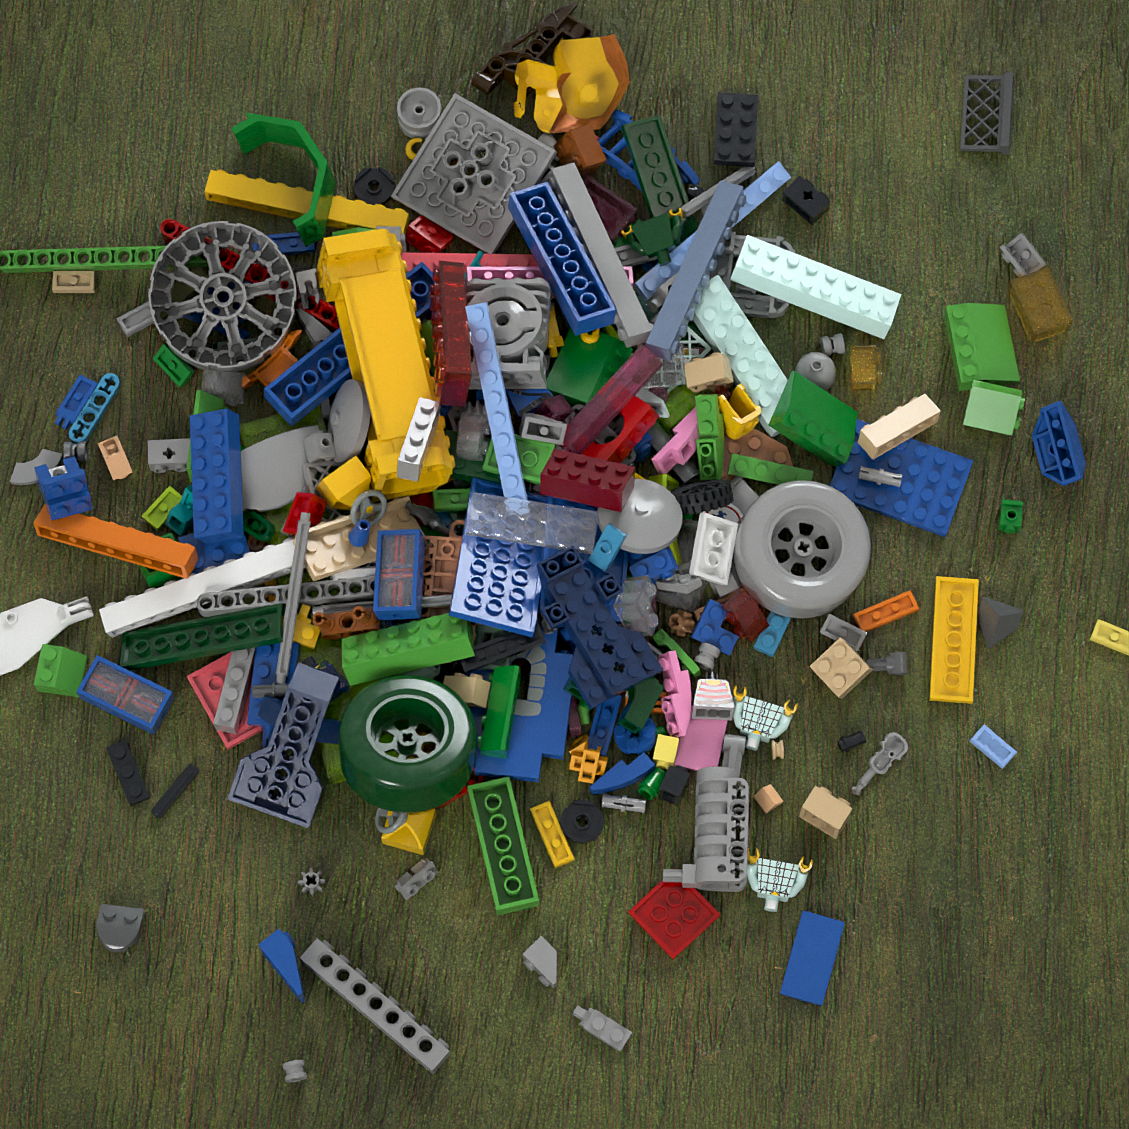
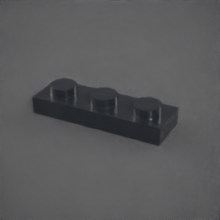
M126 739L106 747L130 807L150 799Z

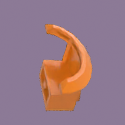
M302 331L290 332L283 344L267 361L254 372L242 378V387L244 389L249 388L258 381L267 387L298 362L289 351L300 338Z

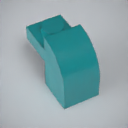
M191 484L185 488L180 503L169 511L165 521V525L179 536H182L193 527Z

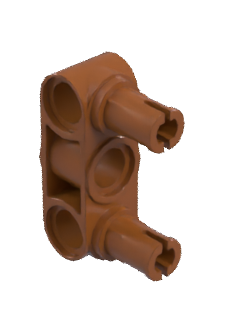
M357 606L351 611L325 615L321 612H316L313 615L314 620H312L313 624L319 627L321 637L326 640L342 639L380 630V620L373 612V608L364 609L361 606ZM353 620L352 626L348 628V624Z

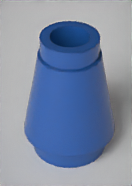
M362 519L350 530L348 538L353 546L362 547L368 543L370 533L369 521Z

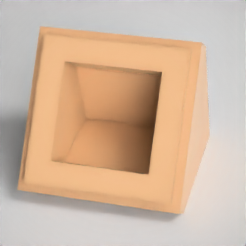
M771 784L763 787L753 796L765 814L784 802Z

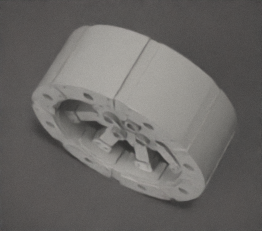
M214 221L194 226L184 231L181 236L176 240L173 239L165 247L151 273V286L148 296L153 321L169 348L181 359L197 368L207 371L216 370L219 373H230L254 367L265 361L264 359L270 354L273 355L292 328L295 319V306H297V293L291 266L285 255H282L279 251V247L269 237L250 226L241 223H228V221ZM209 236L212 238V243L206 244L204 239ZM254 243L259 244V250H252V245ZM230 247L241 251L240 259L235 267L228 273H225L219 259V249ZM203 253L205 258H207L210 269L209 278L200 277L192 273L185 265L192 257ZM256 260L267 268V272L271 277L263 282L243 284L244 275ZM168 265L174 266L172 273L167 272L166 267ZM176 281L184 282L193 287L200 295L188 301L172 303L171 290L174 288ZM282 281L288 282L289 286L286 289L281 288L280 284ZM228 283H234L235 288L233 290L228 288ZM208 288L215 289L213 295L207 293ZM222 292H226L229 295V300L225 303H221L217 299L218 295ZM265 294L276 295L277 308L274 310L273 317L254 309L247 301ZM236 302L241 305L238 310L232 307ZM214 308L220 309V313L218 315H214L212 313V310ZM166 312L168 314L167 319L162 320L160 313ZM194 312H205L202 317V323L191 338L184 332L182 333L176 320ZM238 317L251 321L263 331L257 341L244 345L237 327ZM219 322L222 323L223 328L226 330L229 341L228 350H220V352L206 347L210 333ZM280 328L282 334L277 336L274 334V330ZM195 350L197 352L196 357L191 358L189 351ZM242 356L244 362L240 361L237 363L236 358Z

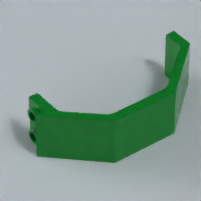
M245 112L248 119L237 123L236 126L231 128L244 155L266 142L279 143L304 149L318 169L310 209L306 214L293 221L301 241L305 247H308L323 238L336 185L328 162L300 121Z

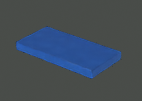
M802 911L780 995L818 1006L823 1005L845 922Z

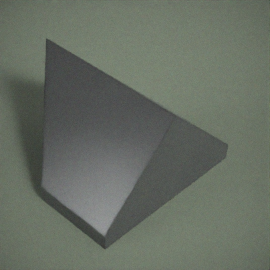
M986 597L982 598L977 618L988 650L1017 630L1024 610Z

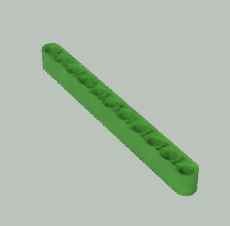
M166 246L0 251V263L3 258H8V263L5 266L0 265V271L4 273L153 269L158 257ZM147 253L150 254L149 260L142 262V256ZM202 253L192 257L185 267H209L207 260L202 259ZM129 254V260L124 263L121 262L123 255ZM89 255L88 262L81 264L82 257ZM104 255H109V260L106 263H101V258ZM48 256V262L45 265H41L42 258ZM64 256H69L68 262L61 264V259ZM24 257H28L27 264L22 266L21 260ZM168 265L166 268H174V266Z

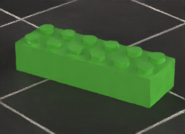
M449 613L342 639V668L350 686L475 656L471 622L449 616Z
M510 777L467 786L497 916L539 906V898Z

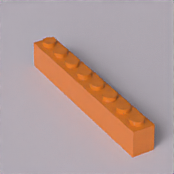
M45 504L33 522L37 536L186 579L189 578L199 560L196 547L191 544H183L170 538H162L149 532H141L132 527L127 528L114 522L99 520L94 516L89 517L78 513L51 520Z

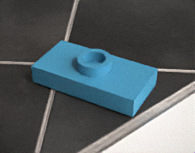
M611 523L607 524L588 560L604 572L608 571L627 534Z

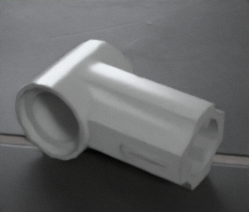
M725 734L722 767L739 771L740 776L746 736Z

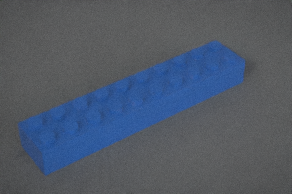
M423 262L406 274V279L410 280L412 292H410L411 299H415L417 310L415 311V316L422 322L449 300L450 291ZM340 328L264 388L265 399L291 427L336 392L343 383L352 379Z

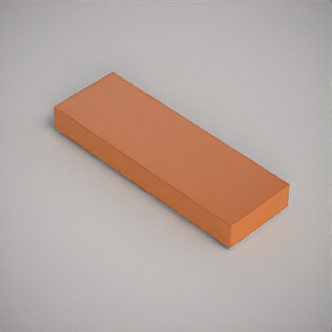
M911 590L854 613L852 617L859 629L869 632L917 612L919 607Z

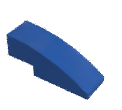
M644 752L628 766L621 760L589 787V792L591 795H599L623 789L650 774L655 769V764Z

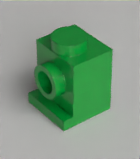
M1002 499L999 509L998 530H1003V532L1009 534L1020 531L1023 501ZM1008 515H1015V517L1009 518Z

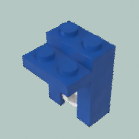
M75 456L63 459L64 465L48 469L47 464L34 467L37 484L51 520L93 510L85 472L79 468Z

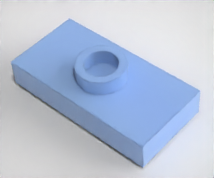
M985 724L970 740L975 747L1002 769L1017 753L1016 750Z

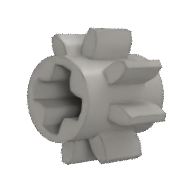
M310 868L306 874L301 872L303 880L298 881V884L305 886L302 889L303 894L309 891L313 897L314 892H323L320 886L325 884L326 881L325 879H319L322 875L321 871L314 873L312 868ZM310 879L313 881L315 879L316 884L309 885L308 880Z

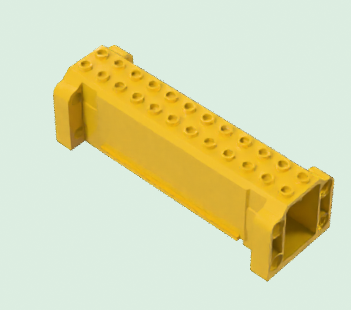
M376 229L324 238L316 272L319 286L324 289L326 301H335V309L352 379L364 382L371 411L366 436L368 445L364 455L366 469L371 475L369 490H379L385 495L387 500L397 497L401 498L432 492L439 486L448 483L452 470L455 468V461L453 455L449 454L450 440L448 435L445 436L444 434L445 420L439 413V421L418 482L397 477L398 458L419 397L439 402L440 400L434 393L436 388L435 379L433 376L430 377L429 373L431 363L429 357L425 356L426 343L424 337L421 338L420 319L415 316V311L417 310L415 299H411L410 292H412L410 280L406 279L407 265L405 260L402 261L401 242H397L396 234L389 233L387 229ZM370 496L372 502L380 501L377 496Z

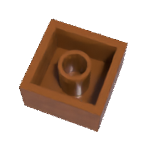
M591 124L570 129L553 145L557 151L556 156L559 158L562 166L575 163L581 178L590 176L607 161Z

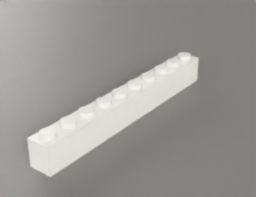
M287 538L283 543L276 546L268 545L257 553H246L243 555V558L237 560H227L218 567H207L203 570L204 572L190 574L188 579L169 581L163 587L157 589L149 588L138 596L130 595L124 601L108 603L105 605V608L99 609L105 632L113 638L125 632L196 608V600L203 593L248 589L290 574L295 549L293 541L295 538Z

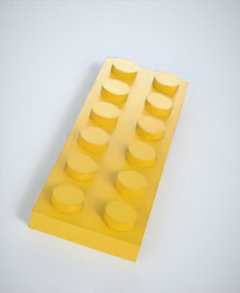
M936 576L929 701L973 703L979 579Z

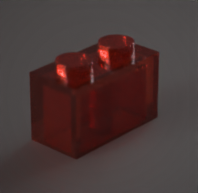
M741 589L722 605L726 612V619L735 626L734 632L741 639L746 638L752 642L770 626L753 597Z

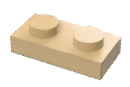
M53 271V293H95V271Z

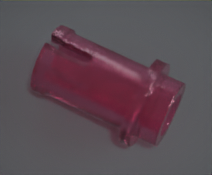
M652 386L648 389V391L664 400V402L668 399L666 388Z

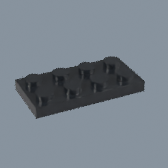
M718 92L713 165L754 167L758 95Z

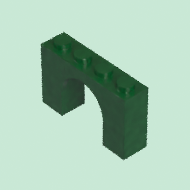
M616 667L613 668L615 672H616V671H619V672H620V669H619V668H616ZM569 677L563 690L582 700V695L571 677ZM651 677L628 689V701L617 723L634 734L642 730L664 686L659 684L656 678Z

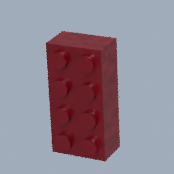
M554 449L540 475V494L622 512L634 488L635 467Z

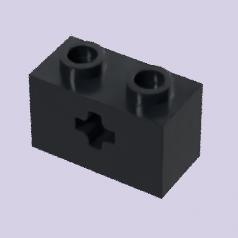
M801 176L783 192L782 201L812 226L829 210L830 201L827 195L823 192L819 193L808 179L804 180Z
M670 765L659 788L658 798L678 807L689 785L690 774L687 773L688 770L679 765L675 767Z

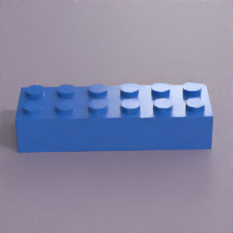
M222 409L190 415L194 538L204 543H212L244 537L239 414L229 409Z

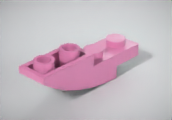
M696 407L673 429L675 436L652 458V462L659 475L667 474L677 463L684 465L696 451V439L699 438Z
M675 650L659 655L658 659L663 668L664 688L668 695L661 698L662 711L667 722V731L670 737L680 738L686 735L689 725L691 685L688 670H680Z

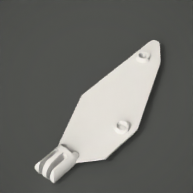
M86 596L64 605L40 598L0 613V676L21 668L41 650L42 644H48L68 625L93 617L94 614L88 597Z

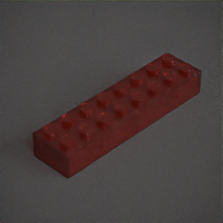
M439 261L437 269L433 270L432 279L435 282L434 285H430L429 297H433L431 298L430 311H434L431 315V325H434L432 328V338L435 339L433 341V352L436 353L433 364L434 367H437L434 380L438 381L436 383L435 395H439V404L465 407L472 371L468 318L465 308L467 301L464 263Z

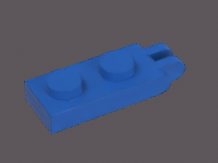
M79 375L56 412L58 417L55 424L60 426L63 420H65L62 428L67 430L70 424H73L98 383Z

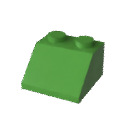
M42 644L34 681L37 691L79 697L76 691L83 681L87 656L65 647Z

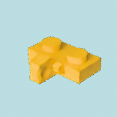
M302 604L299 615L297 614L293 642L314 649L320 630L319 627L311 624L312 619L307 618L310 606Z

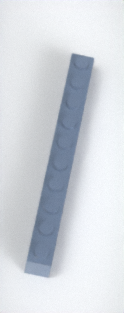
M719 181L646 341L647 355L671 361L673 355L678 353L680 340L687 333V324L694 318L695 307L702 300L703 289L708 287L711 271H715L717 258L723 254L725 240L730 238L731 227L738 220L740 207L745 205L746 195H744L743 186Z

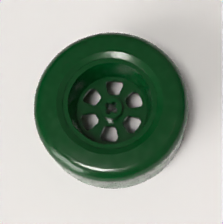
M400 675L381 679L358 692L343 712L339 725V762L342 773L349 786L359 797L378 808L398 813H416L434 809L454 798L466 785L473 771L476 749L474 718L465 701L454 690L443 683L414 675ZM416 730L425 732L427 735L420 736L416 733ZM385 734L393 737L391 743H380L379 739ZM424 744H434L436 746L429 754L421 750ZM394 751L399 757L396 758L386 753ZM413 756L417 757L415 759H407Z

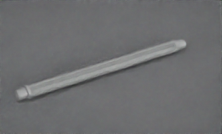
M301 512L300 521L298 520L296 545L283 623V642L280 643V653L275 673L277 674L276 683L285 684L286 676H288L309 528L311 522H309L311 513Z
M452 594L422 597V608L451 605ZM374 601L331 605L321 604V606H314L312 610L313 615L316 612H321L325 615L351 611L357 606H361L364 609L373 608Z

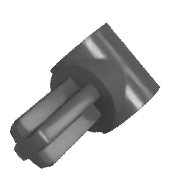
M907 652L888 653L886 658L868 659L866 662L873 669L871 672L887 671L889 675L908 674Z

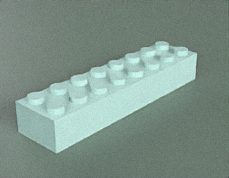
M749 235L746 236L730 278L734 282L885 339L891 327L901 297L899 293Z
M716 275L710 279L708 287L703 289L702 300L695 307L693 321L713 352L722 353L730 359L734 384L736 387L739 384H743L749 398L756 406L758 405L761 408V414L758 417L759 422L768 436L773 438L780 433L768 426L788 380L720 276Z

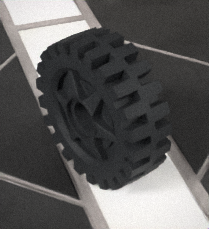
M724 479L697 481V483H689L688 485H682L671 490V493L680 504L682 515L717 510L726 507L725 505H730L734 501L731 483Z

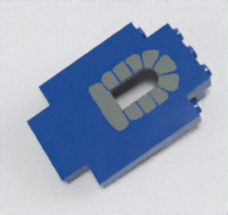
M540 626L546 644L510 658V665L518 658H524L529 661L531 673L527 700L517 699L507 759L481 755L480 748H477L479 735L483 736L484 727H481V719L483 714H487L488 707H469L476 726L475 750H477L475 775L495 778L509 776L513 780L540 783L543 757L564 760L572 695L563 690L570 677L568 671L572 662L573 652L561 650L560 653H556L558 652V628L556 631L553 630L551 634H544L543 628ZM475 670L465 675L470 677V674H478L483 676L482 680L488 681L490 673H494V671Z

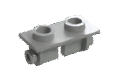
M428 858L421 859L411 868L414 873L413 876L406 872L396 881L394 887L398 892H401L405 900L415 895L420 888L433 880L439 873L434 863Z

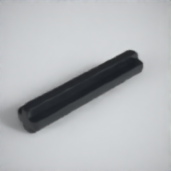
M188 764L152 808L151 813L159 819L163 817L198 774V768L193 764Z

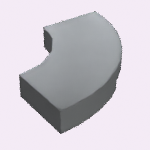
M42 449L39 456L34 460L26 463L16 462L10 483L14 485L37 483L34 467L47 464L48 469L56 468L60 465L63 454Z

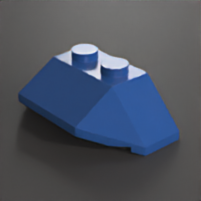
M1062 401L1041 408L1032 439L1042 475L1062 486L1083 479L1086 461L1076 424Z

